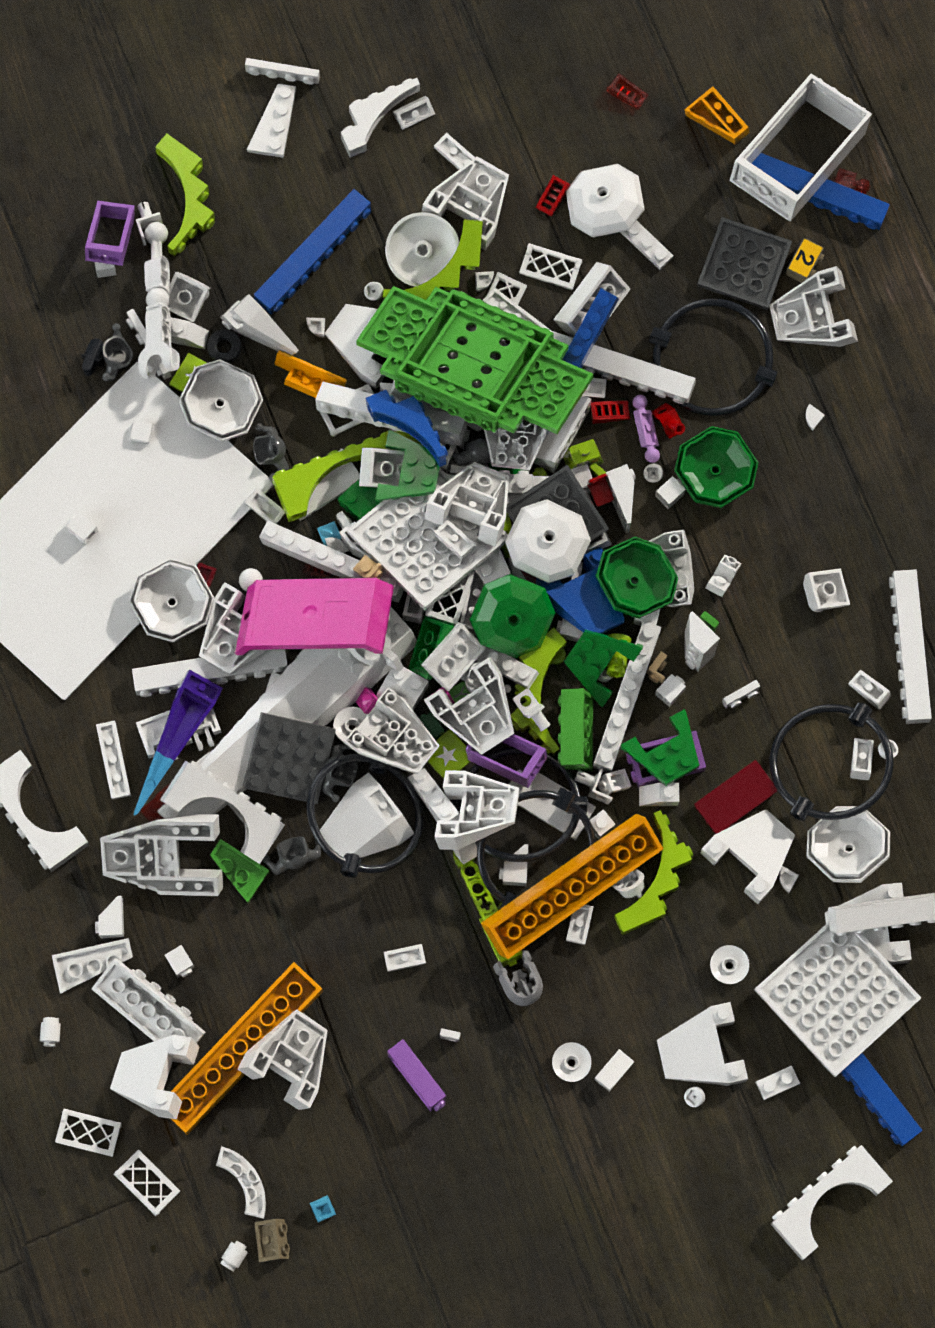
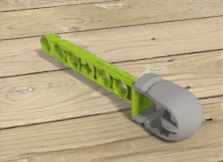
M453 852L454 861L457 867L461 868V876L481 916L479 919L481 923L496 913L498 909L489 890L482 881L474 859L462 864ZM467 867H472L475 869V874L467 876L464 870ZM475 884H480L484 890L482 893L477 894L473 892L472 887ZM483 896H485L484 900L486 904H491L489 906V910L481 908L483 906V902L481 900ZM484 930L498 959L493 968L496 974L500 976L499 981L509 1000L520 1006H527L536 1002L542 994L543 983L535 964L531 962L532 958L529 951H519L511 958L506 959L499 955ZM522 959L524 969H527L529 973V983L525 979L528 976L527 973H523L521 969L512 973L513 979L510 982L507 970L503 967L507 965L510 967L517 964L516 961ZM515 982L518 986V988H516V991L514 990Z

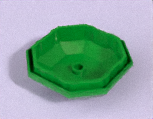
M711 426L680 445L674 472L695 503L722 508L753 489L759 462L737 431ZM718 468L719 472L714 473L712 469Z
M638 537L630 538L603 551L595 576L614 610L639 619L671 604L679 579L661 546ZM631 579H634L636 581V584H633L631 582Z
M507 574L484 584L469 620L481 645L517 658L541 648L555 615V610L545 587ZM516 616L517 620L515 622L510 621V617Z

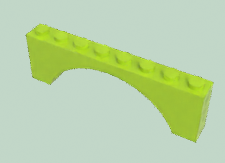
M388 431L375 439L373 437L367 438L361 444L348 445L342 451L334 450L323 458L315 457L309 463L296 464L290 470L277 471L272 476V483L288 522L305 517L311 495L320 481L330 472L344 464L361 461L362 448L387 449L385 445ZM394 431L421 445V443L417 439H415L408 433L402 431Z

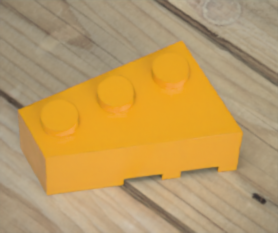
M713 86L684 110L687 117L735 145L749 134V127Z

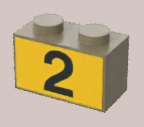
M803 238L787 268L786 276L802 283L816 273V270H814L816 264L820 265L825 256L822 254L824 247Z

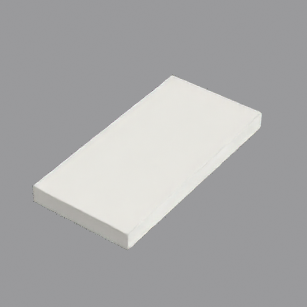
M352 462L336 468L320 481L309 500L307 515L299 518L300 521L342 495L353 483L360 479V473Z
M538 772L529 788L520 784L517 788L520 790L519 794L533 790H547L558 793L562 786ZM531 798L517 804V806L562 833L566 831L572 818V814H568V812L552 805V799ZM587 802L586 814L588 818L591 817L592 813L596 809V807L590 804L589 802ZM580 818L571 836L574 840L578 838L584 828Z

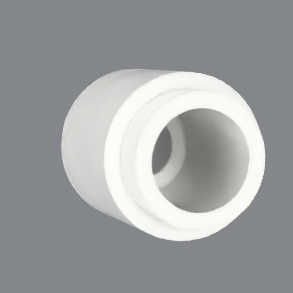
M43 1018L40 1030V1042L44 1043L43 1046L55 1047L56 1043H60L61 1024L59 1023V1018Z
M236 1241L235 1244L231 1242L221 1257L223 1260L220 1264L234 1272L236 1268H239L248 1252L245 1250L247 1246L239 1241Z

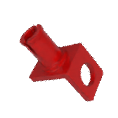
M665 403L651 412L654 417L660 420L668 438L684 433V424L681 422L675 408ZM667 409L665 412L658 414L660 411Z
M606 473L587 482L597 507L614 500L606 481Z

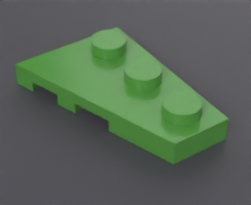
M220 839L210 854L211 858L247 903L250 902L270 872L222 839Z

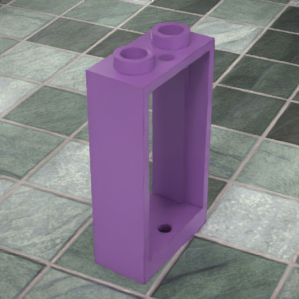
M97 201L85 246V261L123 266L135 219L134 205ZM100 217L126 220L119 246L94 243Z
M696 731L691 733L700 766L687 775L703 772L706 769ZM678 735L640 745L644 750L656 748ZM626 753L628 765L632 764L633 768L631 772L633 783H637V786L640 787L660 782L654 776L642 778L639 764L632 759V756Z
M515 734L502 742L532 756L522 773L479 754L472 746L467 745L466 752L469 761L526 788H529L547 760L545 748Z
M404 1039L387 1051L388 1057L430 1112L433 1110L437 1112L446 1105L445 1093Z

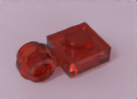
M839 168L835 179L836 183L851 189L855 186L856 191L866 194L871 187L870 182L866 179L856 180L857 173Z

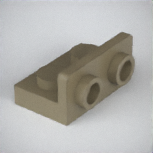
M271 1219L254 1222L259 1262L289 1259L290 1247L287 1243V1225L285 1220Z

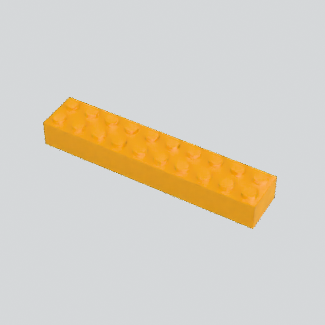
M635 814L481 922V925L499 955L509 959L662 851L663 847L646 817Z
M295 962L288 967L171 1091L182 1101L177 1120H171L186 1135L200 1123L245 1075L237 1070L245 1053L293 1011L299 1010L304 1013L322 994L323 989Z

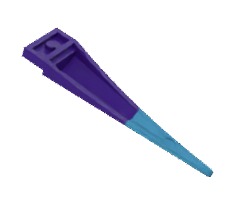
M192 670L187 671L177 690L137 802L134 816L139 813L179 753L213 708L223 689Z

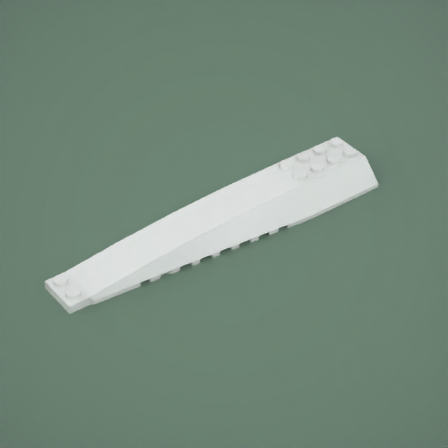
M390 607L384 648L390 649L401 661L415 647L417 639L408 625ZM303 649L280 677L271 684V687L246 712L243 718L223 737L215 749L199 764L202 766L200 770L206 774L208 771L218 776V782L223 784L225 781L234 787L232 791L239 795L240 791L244 792L246 790L242 786L261 712L326 726L334 720L339 711L354 704L365 687L372 688L392 667L386 665V660L382 654H380V659L375 664L367 665L355 658L347 649ZM366 651L365 656L372 657L374 653ZM202 797L189 802L180 812L167 804H164L157 812L164 819L197 814H216L229 802L215 797Z

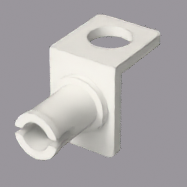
M143 202L145 209H143L142 203L137 206L141 218L136 219V223L144 246L147 244L142 230L146 229L152 222L163 223L160 212L152 214L148 202Z
M528 688L513 698V701L524 717L532 718L540 731L545 730L551 725L541 712L544 705L538 703ZM525 695L531 699V703L527 707L522 706L520 703L521 697Z
M579 769L575 781L590 787L589 797L609 804L613 798L596 790L603 769H600L595 776Z

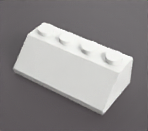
M596 262L553 319L571 337L574 338L600 288L619 298L612 313L630 291L629 286L610 265Z
M581 396L558 434L551 431L547 432L535 458V464L552 473L555 472L590 411L591 398Z
M693 611L689 614L685 629V663L692 670L695 668L699 671L714 657L720 638Z

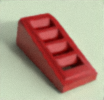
M553 175L535 208L552 217L566 195V190L570 184ZM555 184H558V185L562 186L563 188H562V190H560V189L554 187V185H555ZM554 190L559 193L558 197L550 193V191ZM547 196L555 199L556 201L553 203L547 200L546 198ZM545 202L552 206L551 210L542 206V204Z
M627 400L591 402L592 424L630 419ZM619 406H623L624 415H620ZM612 407H615L616 415H613ZM604 408H608L609 415L605 416ZM597 409H601V416H598Z

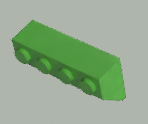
M584 688L561 689V695L558 698L559 706L561 707V714L558 716V722L561 726V733L558 734V742L561 745V752H558V762L565 769L577 771L580 769L585 772H593V696Z

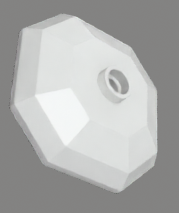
M619 164L581 171L566 190L571 225L591 237L627 231L645 210L639 176Z
M221 359L195 367L179 398L187 425L221 442L247 434L263 402L255 376ZM222 401L223 406H218L216 402Z
M547 499L522 507L505 540L514 567L547 583L575 575L591 542L581 515ZM550 535L552 540L548 541L545 537Z
M169 558L137 575L129 598V603L146 634L169 642H175L207 625L214 601V596L198 567L173 558ZM174 599L176 603L169 605V600Z
M836 806L830 812L846 811L857 806ZM868 810L846 819H821L807 832V858L832 882L861 883L890 858V831ZM847 848L853 849L850 852L846 851Z

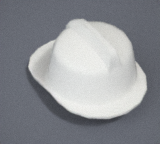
M635 869L612 885V887L625 898L635 896L641 898V892L644 889V874Z

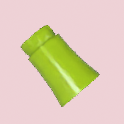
M624 634L608 635L614 639L627 640L629 643L632 641L631 637ZM616 652L606 666V674L610 677H624L628 658Z

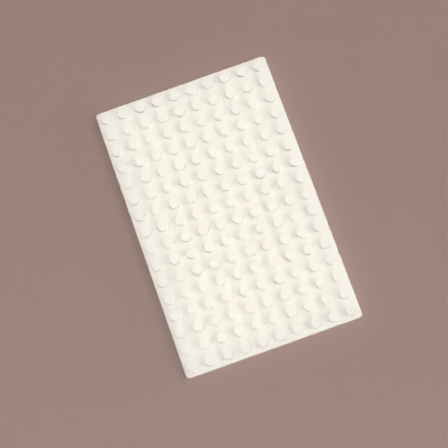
M138 362L0 499V643L62 700H66L140 624L129 603L136 576L169 558L197 565L251 510L244 502L253 490L258 488L266 494L273 487L269 477L228 440L221 442L188 426L179 403L180 397L156 376L150 379L143 378L139 372ZM133 421L153 425L149 443L130 440ZM79 512L95 524L98 532L86 545L70 533L67 528L68 520Z

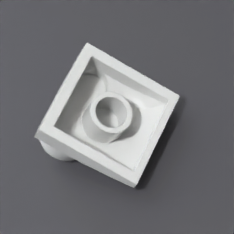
M175 272L168 292L170 298L168 307L170 311L194 322L204 301L209 297L210 288L185 274Z
M841 568L810 572L805 575L803 586L811 610L821 612L827 609L850 605Z

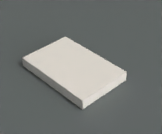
M458 622L421 666L446 691H450L486 648L480 644L462 623Z

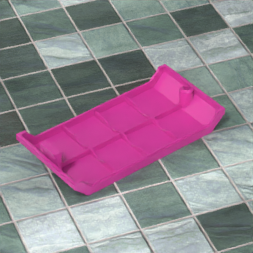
M378 578L256 580L247 587L235 654L244 655L249 650L347 648H364L375 654H383L394 587L392 584Z

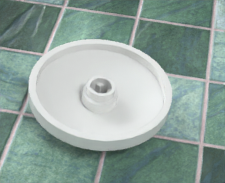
M426 212L413 213L399 220L391 229L385 247L387 263L398 279L410 286L416 287L436 276L449 263L460 242L454 228L442 217Z

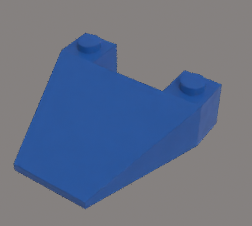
M601 547L584 555L582 568L586 573L565 584H562L560 580L547 583L536 578V584L545 587L555 613L582 632L586 629L603 634L624 623L623 613L613 609L595 577L603 552Z

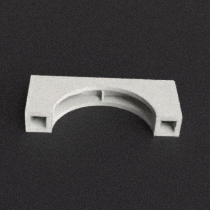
M19 750L0 764V809L4 807L8 812L5 816L10 823L15 822L19 828L16 831L21 838L24 839L26 837L30 844L27 846L33 854L38 853L41 857L39 862L45 870L49 868L53 872L88 847L89 843L77 826L65 832H49L38 828L27 819L21 808L20 790L25 777L33 770V767L22 751Z
M185 760L160 800L178 812L189 802L202 797H215L229 802L239 812L245 826V841L240 852L260 864L285 824L280 822L282 818L273 812L269 815L265 812L266 807L258 802L255 805L249 802L250 797L241 791L238 795L232 791L234 787L224 781L221 784L217 781L218 776L210 771L207 774L200 770L202 766L193 760L191 763Z
M862 1145L858 1148L853 1146L846 1152L848 1155L843 1161L838 1159L831 1165L833 1170L830 1173L823 1172L817 1178L818 1183L815 1186L808 1185L802 1191L804 1195L800 1199L795 1197L787 1204L789 1208L784 1213L780 1210L772 1217L774 1220L771 1223L773 1228L801 1260L805 1259L818 1247L811 1232V1214L815 1204L825 1192L836 1186L853 1184L862 1186L877 1196L893 1182Z

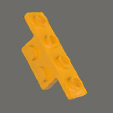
M280 350L277 352L275 365L289 371L284 385L316 398L322 382L346 386L347 380Z

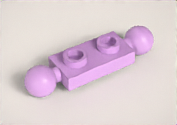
M637 395L633 398L632 403L638 409L633 414L641 447L647 448L645 459L650 463H655L659 460L660 453L655 449L659 446L652 413L651 410L645 409L647 398L643 395Z

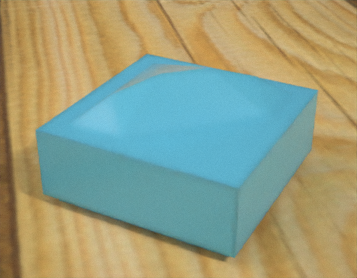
M335 521L317 528L325 546H327L325 538L334 537L342 540Z
M328 1195L310 1203L317 1222L336 1215Z

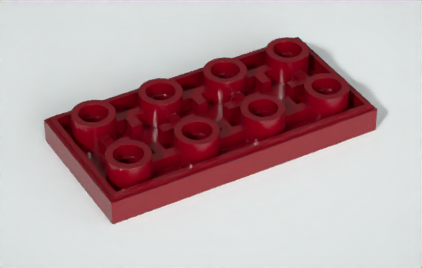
M754 760L694 803L693 806L712 831L717 834L733 825L778 791L759 763Z

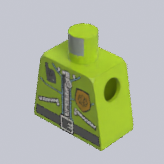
M594 439L569 447L563 456L565 464L570 469L585 464L589 467L593 462L597 465L603 463Z

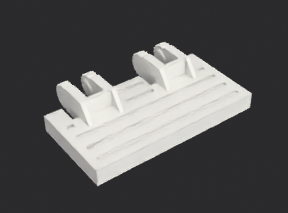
M213 708L193 734L199 751L203 750L199 735L205 733L208 745L213 747L214 743L209 728L212 729L214 735L222 733ZM170 710L136 722L148 758H152L155 755L154 748L158 746ZM191 738L186 745L193 743Z

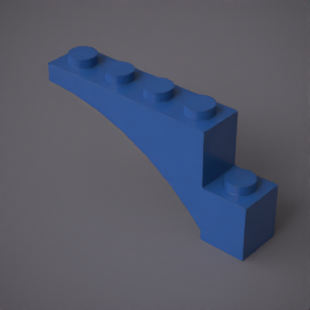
M387 390L365 398L367 409L374 422L380 421L408 433L431 453L439 467L447 464L446 456H448V452L444 445H440L439 434L437 431H433L432 421L429 416H425V408L421 401L418 402L412 396L396 403L394 396H390Z

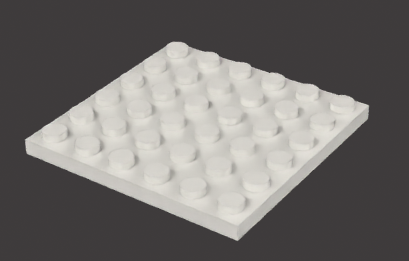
M441 468L436 490L451 479ZM433 494L416 497L408 496L397 500H383V502L379 503L351 526L347 533L377 563L381 564L382 568L424 610L429 608L506 544L505 540L508 534L504 530L494 547L477 540L480 530L479 525L449 514L445 522L449 520L475 543V548L461 560L434 535V532L441 525L425 519L427 503Z
M829 922L754 989L834 1077L843 1071L921 999L916 991L862 933L851 931L849 935L838 936L837 933L830 931Z

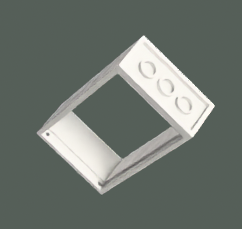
M810 74L735 160L729 181L791 222L865 135L872 114L866 108L853 102L851 98L838 92L836 88L823 82L821 78ZM807 101L852 132L797 195L754 166L752 162Z

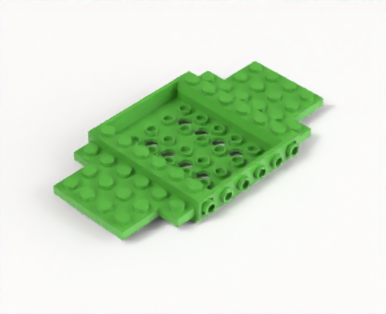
M393 286L356 340L357 346L387 358L380 368V374L395 380V388L398 391L412 395L419 401L423 400L435 408H441L453 416L461 417L468 423H474L481 426L484 430H490L494 433L497 432L499 427L515 433L524 419L558 434L593 379V373L562 360L569 349V345L554 339V333L549 329L539 327L531 321L523 320L513 313H507L497 306H491L484 303L481 299H475L468 296L465 292H459L455 289L449 293L435 287L428 299L424 300ZM473 324L477 329L470 332L466 327ZM464 338L468 342L465 345H460L457 343V340ZM503 339H507L510 341V344L508 346H502L499 344V342ZM456 352L458 354V357L456 359H450L448 358V354ZM498 353L501 355V358L494 360L490 356L491 354ZM442 366H447L449 371L447 373H440L438 369ZM489 367L492 371L489 374H483L481 369ZM480 381L483 385L480 388H474L472 383Z

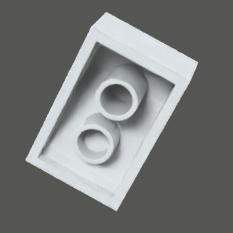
M362 448L359 486L377 488L378 483L398 486L405 451Z
M626 464L606 472V481L614 497L612 502L624 531L629 533L632 518L634 480L636 477L633 469H629Z
M404 666L399 672L391 668L376 696L380 698L389 687L403 697L414 711L427 690L429 681Z

